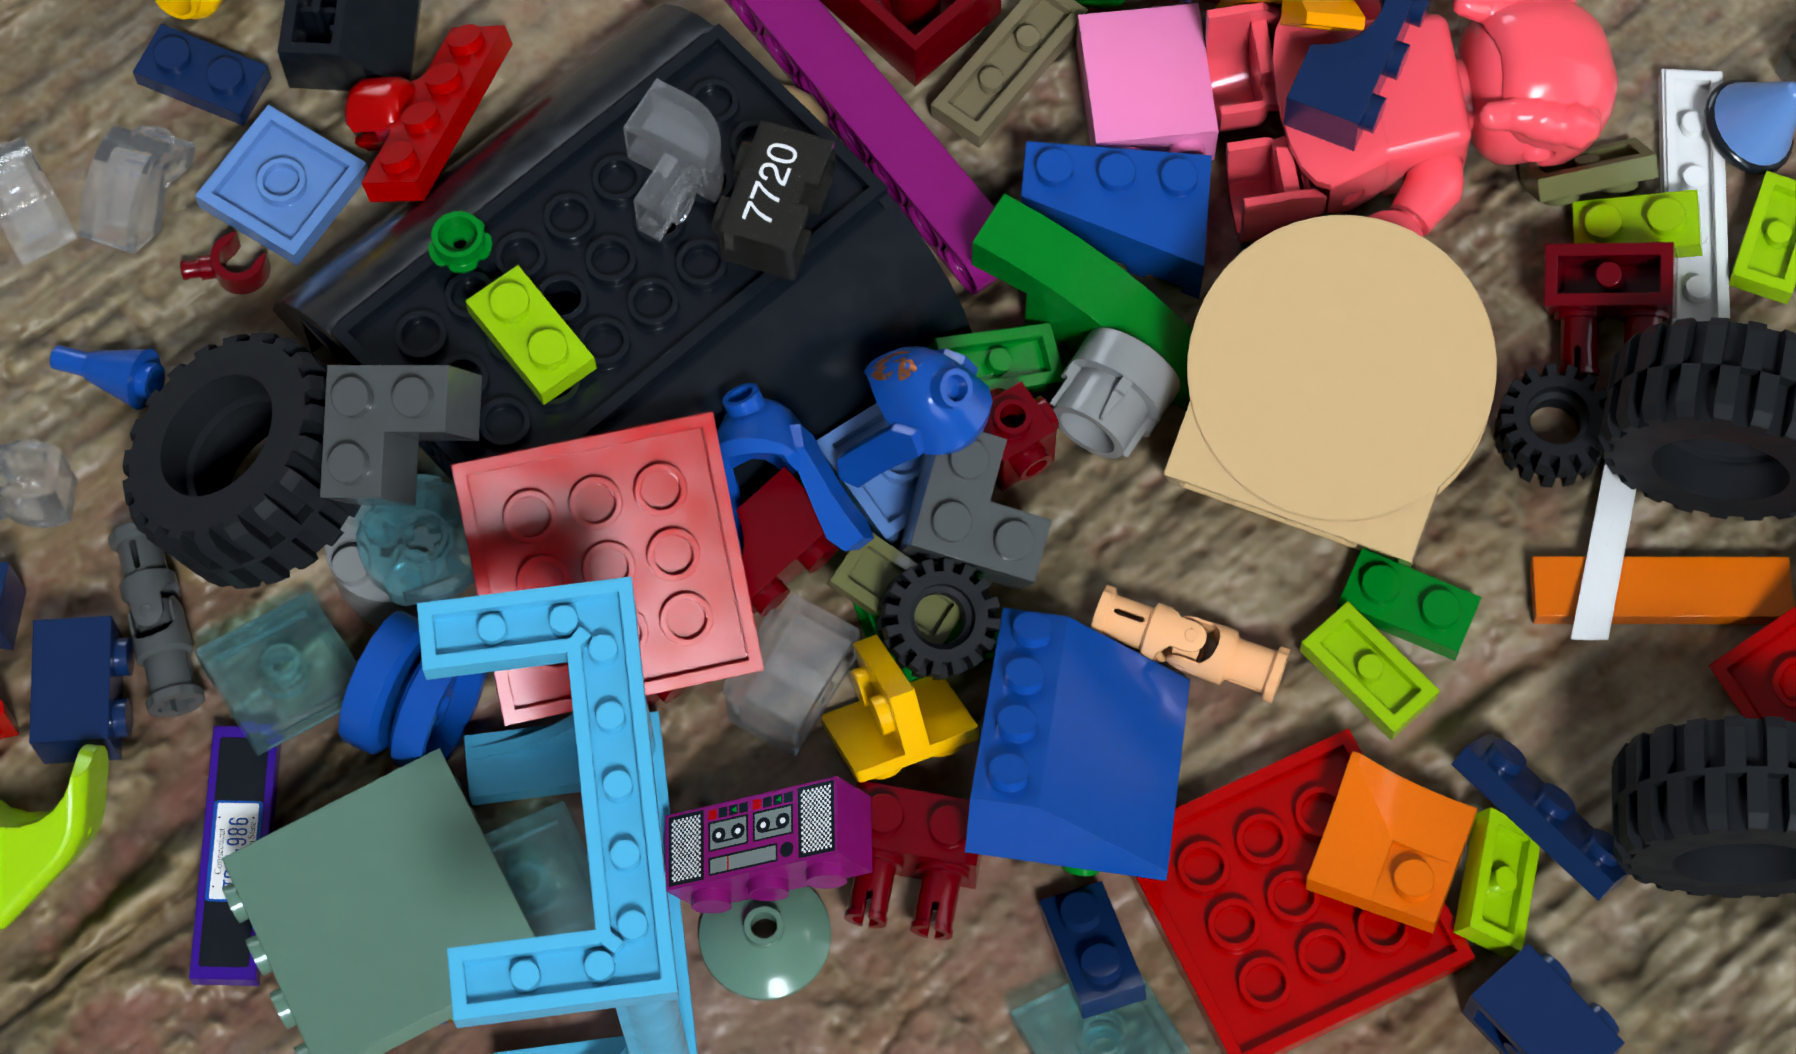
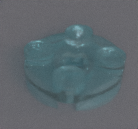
M417 474L415 506L372 505L365 514L363 523L360 520L356 532V544L364 570L372 583L385 592L389 599L397 605L410 606L422 602L451 599L465 591L471 584H474L455 486L442 482L441 477L430 474ZM426 526L430 534L441 533V539L434 543V548L430 551L420 552L419 549L410 550L406 547V544L415 540L413 530L419 527Z

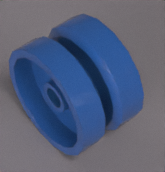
M396 611L384 620L372 636L354 669L341 706L338 733L343 742L369 754H380L390 747L394 765L402 767L440 748L446 761H448L458 747L472 720L482 695L487 673L426 680L422 669L418 616L406 611Z

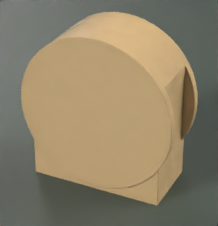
M1358 215L1313 217L1291 223L1258 239L1227 265L1213 283L1196 316L1190 337L1187 362L1190 402L1163 475L1171 484L1359 551L1364 548L1411 568L1435 500L1457 478L1477 449L1485 431L1494 399L1497 374L1495 340L1489 317L1473 284L1461 268L1432 242L1412 230L1373 217Z

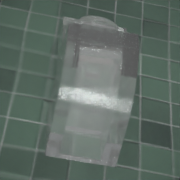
M656 78L624 125L623 131L628 158L653 171L633 200L638 230L661 241L672 223L679 225L685 220L693 206L696 193L714 203L717 201L724 182V164L721 136L717 122L711 112L696 98Z
M115 125L100 143L88 170L82 194L78 236L135 254L162 230L166 187L193 166L195 143L176 138L171 131L162 127L139 126L134 131Z
M21 136L11 142H0V228L21 265L24 266L77 239L78 236L40 165Z

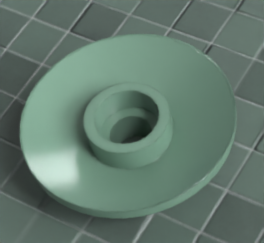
M809 886L789 890L788 897L782 900L758 901L748 899L731 903V909L726 912L715 914L703 913L699 927V945L704 963L719 984L738 996L758 1001L777 1000L791 996L805 988L816 978L828 958L831 946L829 915L822 900ZM761 919H769L776 924L777 929L772 936L759 938L751 931L755 922Z

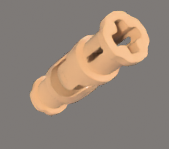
M1108 584L1101 595L1090 627L1120 644L1139 650L1141 655L1155 662L1167 661L1171 666L1180 671L1220 685L1225 680L1262 694V701L1272 704L1291 651L1290 648L1281 646L1276 651L1239 638V630L1193 616L1181 617L1179 612L1174 610L1173 607L1162 603L1151 607L1117 595V588ZM1210 636L1217 648L1209 659L1200 662L1204 654L1203 646L1206 643V637Z

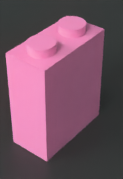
M1199 3L1078 15L1076 50L1090 146L1212 155L1211 161L1215 160L1219 130Z

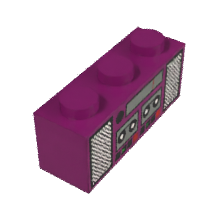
M838 776L665 816V874L667 892L691 904V908L696 912L707 914L722 913L731 909V903L748 899L758 901L782 900L788 897L789 890L808 886L820 889L838 888L845 885L849 877L873 872L871 796Z

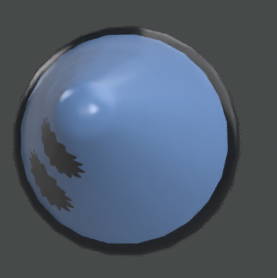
M1730 80L1719 84L1712 90L1706 100L1704 109L1705 126L1711 142L1726 161L1734 167L1754 175H1765L1766 171L1775 172L1786 164L1792 153L1794 145L1793 136L1796 129L1795 81L1749 82L1745 80Z

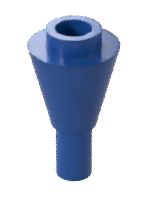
M57 345L50 355V366L52 369L83 376L86 381L136 410L145 408L147 406L145 402L156 389L160 392L164 386L165 370L161 365L158 353L153 349L99 350L89 353Z

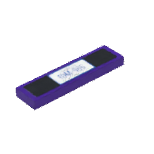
M214 726L189 973V979L193 985L260 986L261 972L245 941L256 934L249 919L242 923L238 922L224 896L222 887L232 883V880L222 858L274 831L282 733L279 727Z

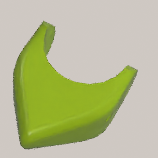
M86 744L80 749L65 795L55 809L27 812L23 809L12 808L6 802L0 800V930L10 926L80 858L97 836L103 823L107 797L109 758L105 746Z

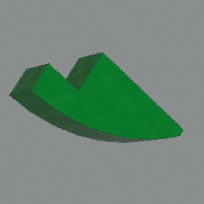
M1003 194L972 242V265L1025 292V326L1050 323L1055 342L1075 353L1089 332L1099 327L1121 331L1148 345L1161 355L1176 372L1181 386L1172 404L1187 411L1190 402L1187 362L1192 329L1154 293L1115 262L1046 216Z

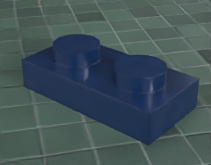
M160 24L133 70L137 84L242 126L245 125L272 78L269 68L265 64L163 24Z
M1102 881L1039 900L1041 916L1082 1019L1146 1000L1144 981Z

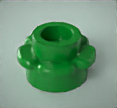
M453 211L441 216L434 224L431 231L432 242L428 245L430 258L437 266H447L453 273H467L476 269L478 261L488 258L492 250V239L490 234L485 233V225L481 220L468 212ZM463 240L466 242V245L461 249L455 248L454 244L456 241Z

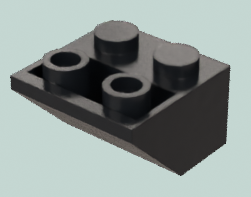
M285 0L277 52L289 88L349 91L362 79L379 77H403L411 82L422 0Z

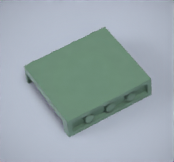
M440 748L222 858L232 880V883L222 887L224 896L238 922L242 923L249 919L256 934L245 940L247 947L261 974L265 976L273 972L280 988L269 993L274 1007L287 1030L297 1025L304 1042L294 1047L296 1054H384L453 1018L447 948L535 937Z

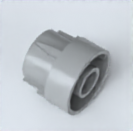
M1099 327L1089 332L1061 374L1064 382L1050 404L1054 406L1053 411L1058 419L1059 429L1073 442L1087 451L1104 458L1117 459L1122 455L1128 458L1142 436L1146 438L1150 436L1178 394L1181 385L1176 372L1170 364L1148 345L1121 331Z

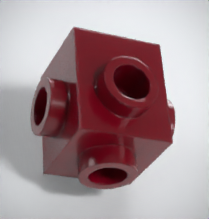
M1022 381L1005 391L1002 388L990 391L993 402L990 417L983 432L1007 439L995 482L1001 491L1006 490L1021 480L1035 477L1046 469L1055 458L1056 434L1059 428L1056 414L1042 396L1033 398Z

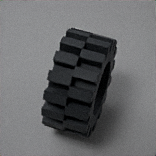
M1556 363L1545 364L1542 375H1539L1536 368L1533 367L1525 371L1522 381L1516 377L1510 384L1507 394H1504L1494 425V434H1498L1495 445L1498 454L1507 451L1508 454L1504 463L1511 471L1518 465L1524 468L1520 478L1529 483L1535 473L1543 476L1542 487L1552 488L1555 479L1560 477L1563 487L1573 485L1578 474L1584 480L1592 474L1595 465L1599 466L1603 459L1602 452L1598 446V436L1607 391L1604 388L1595 393L1593 389L1597 379L1589 373L1582 382L1574 379L1578 370L1577 367L1567 365L1564 375L1557 374ZM1544 407L1564 410L1575 419L1578 426V435L1566 444L1546 442L1533 432L1530 418L1533 413Z
M943 558L940 561H933V559L921 561L895 578L886 588L888 591L885 596L880 599L877 609L881 610V615L876 620L877 632L882 631L884 637L882 643L896 658L895 662L899 668L903 669L906 667L910 669L912 676L921 679L926 676L933 677V680H944L951 676H957L984 660L982 657L990 652L996 643L993 636L995 632L1000 630L1001 618L995 617V610L1000 607L997 596L991 598L987 588L992 585L985 576L978 579L973 574L975 568L967 563L959 566L954 564L955 559ZM943 595L950 598L958 606L962 616V626L959 634L952 642L934 644L919 634L915 626L914 614L917 605L926 596Z

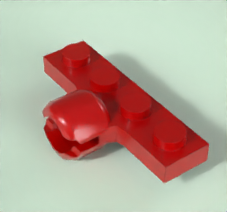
M467 24L460 27H452L427 71L419 79L410 82L403 77L366 78L357 82L349 90L345 104L346 125L350 127L353 133L367 132L363 133L361 137H355V144L368 151H379L361 182L370 202L425 201L513 45L505 25L477 26Z

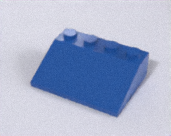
M1003 607L970 796L965 852L1166 881L1190 679L1068 616Z

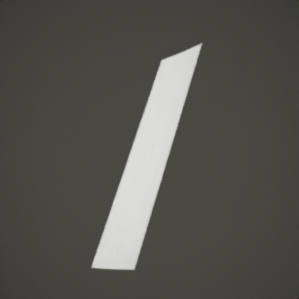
M1606 462L1604 464L1571 639L1608 640L1636 494V489H1630L1623 484L1618 474H1613L1610 471Z

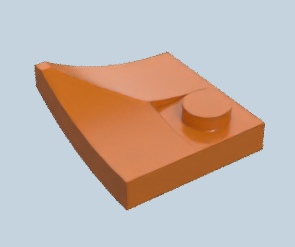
M1352 751L1326 829L1307 876L1306 890L1433 934L1476 820L1477 808L1411 782L1377 764L1363 754Z

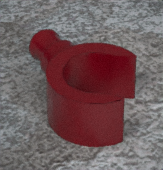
M236 231L219 238L212 247L210 255L198 256L196 260H182L180 262L183 280L186 281L193 278H201L202 280L217 279L218 283L226 291L240 295L249 294L260 289L269 278L271 266L266 252H264L246 271L234 273L226 270L227 262L235 256L241 247Z

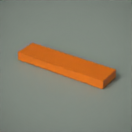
M1587 556L1532 557L1529 567L1533 624H1574ZM1624 556L1611 624L1768 625L1794 607L1790 557Z

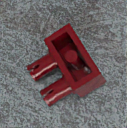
M1674 242L1545 244L1544 307L1551 319L1561 322L1560 368H1558V375H1564L1567 365L1577 367V354L1581 352L1580 372L1583 373V378L1588 373L1593 377L1599 376L1598 326L1599 322L1604 321L1605 318H1618V320L1624 321V344L1638 332L1643 333L1650 326L1667 321L1669 318H1677L1678 255Z
M867 781L857 782L856 788L871 796L873 872L854 876L848 908L844 914L845 920L852 924L863 926L867 901L871 900L868 914L870 919L869 928L886 927L894 876L899 875L921 879L910 931L918 936L928 938L932 914L937 912L934 940L951 939L954 931L952 928L960 887L976 889L982 857L980 854L965 852L970 800Z

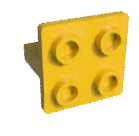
M877 634L853 643L859 667L850 670V676L859 701L825 713L821 717L825 731L857 782L860 783L871 779L882 780L896 775L903 767L930 757H944L954 754L963 745L976 741L981 737L977 723L946 679L933 680V677L926 676L909 682Z

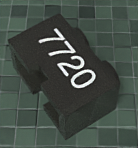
M760 121L753 142L743 141L737 153L733 176L738 181L732 196L723 195L720 198L713 217L712 232L719 234L722 260L795 281L811 239V231L804 229L809 214L811 212L820 215L836 173L835 141L771 122Z

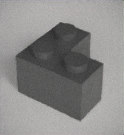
M327 365L320 498L353 505L415 506L419 441H479L482 375L449 365Z
M982 432L971 445L957 453L942 456L925 454L898 549L900 552L921 561L929 559L940 561L943 558L955 559L954 564L962 566L967 563L974 567L975 571L973 574L978 578L985 576L988 581L1018 590L1035 583L1052 520L990 501L1007 439Z

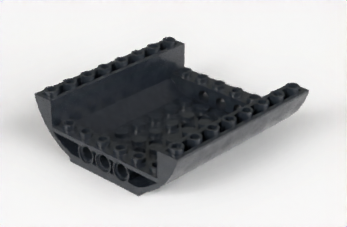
M668 4L658 5L650 9L439 174L425 201L403 202L279 299L273 307V312L312 353L324 345L342 365H449L482 375L479 441H419V447L452 481L451 463L706 411L713 412L718 431L727 413L722 403L723 397L731 389L745 383L757 384L763 398L778 401L790 409L800 420L804 428L814 436L815 440H818L877 403L869 380L864 373L872 360L902 347L921 346L928 348L935 338L972 333L964 309L950 281L916 228L889 195L888 187L719 23L714 26L693 12ZM772 144H785L796 150L797 158L791 163L777 162L768 157L767 149ZM773 147L770 152L773 156L784 160H790L794 155L792 151L781 147ZM764 163L776 165L782 181L787 169L790 168L791 171L785 186L778 183L772 167H765L763 169V174L768 178L767 180L762 179L759 175L760 167ZM703 176H716L726 184L720 194L709 198L700 197L690 189L692 184ZM759 181L769 193L779 198V203L768 197L759 185L754 198L751 199L750 195L755 182ZM748 201H751L765 216L771 218V223L760 217L752 206L749 208L746 219H743L742 216ZM464 211L474 215L484 223L485 233L491 236L492 250L488 258L478 261V265L473 271L461 274L453 273L447 266H437L430 258L428 245L432 242V228L441 216L449 212ZM656 214L670 215L678 222L676 228L665 236L650 235L642 227L648 218ZM463 240L456 241L454 247L461 249L466 245V242ZM517 265H519L547 300L555 293L563 291L574 293L581 299L578 307L573 312L560 316L594 356L596 362V370L545 405L541 403L468 313L465 302ZM750 459L733 468L739 485L741 505L780 471L775 465L762 459ZM798 472L792 474L799 483L802 482Z

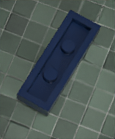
M1491 733L1467 745L1451 765L1596 900H1601L1625 881L1629 875L1622 869L1615 858L1613 836L1602 829H1594L1575 811V804L1566 792L1554 784L1544 783L1526 766V758L1516 746L1507 740L1496 738Z

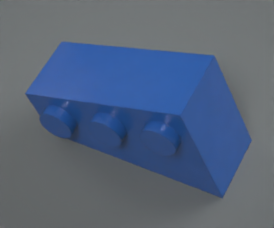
M1026 141L1021 203L1078 236L1109 259L1128 266L1127 272L1145 278L1147 274L1182 287L1181 293L1197 299L1200 298L1205 263L1212 155Z

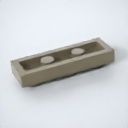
M1021 0L931 103V117L980 148L1077 35L1078 15L1088 14V9L1075 0Z

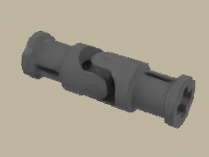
M133 521L125 523L113 530V533L108 536L111 550L118 553L124 577L119 585L122 600L131 607V610L128 612V621L135 659L139 666L145 668L151 694L146 700L147 711L154 717L184 715L198 709L205 702L206 698L203 688L195 684L189 657L192 655L194 647L184 609L179 602L180 588L177 576L173 570L168 569L164 551L147 540L146 535L136 528Z

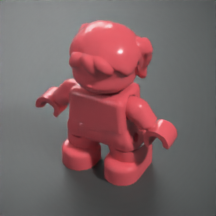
M1354 0L1365 16L1364 30L1329 31L1280 25L1282 10L1264 2L1207 10L1205 47L1219 132L1257 127L1265 121L1268 111L1280 112L1285 136L1277 139L1262 137L1227 143L1226 175L1235 231L1240 243L1257 241L1276 229L1290 223L1318 217L1324 212L1337 214L1349 211L1364 204L1379 193L1381 197L1398 194L1390 210L1379 211L1367 217L1392 222L1412 230L1422 237L1426 236L1461 200L1464 188L1463 170L1470 140L1480 155L1495 165H1515L1528 162H1536L1542 167L1560 165L1577 157L1593 144L1611 117L1615 105L1618 77L1609 42L1603 27L1597 19L1583 7L1576 4V0H1453V11L1459 16L1472 20L1462 34L1458 45L1457 58L1455 57L1449 25L1444 17L1439 14L1427 13L1420 28L1410 24L1403 40L1404 43L1411 45L1403 70L1397 81L1387 77L1379 94L1387 98L1380 122L1373 134L1363 130L1355 150L1352 151L1284 125L1286 99L1310 45L1338 43L1359 35L1380 14L1381 5L1379 0Z

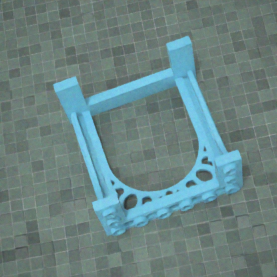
M632 577L417 603L422 669L426 680L568 662L573 713L553 725L464 736L468 789L472 806L581 792L595 920L594 930L447 948L452 1014L456 1028L616 1008L624 1036L495 1052L493 1054H698L681 899L667 892L665 874V816L671 815L661 720L659 711L649 712Z

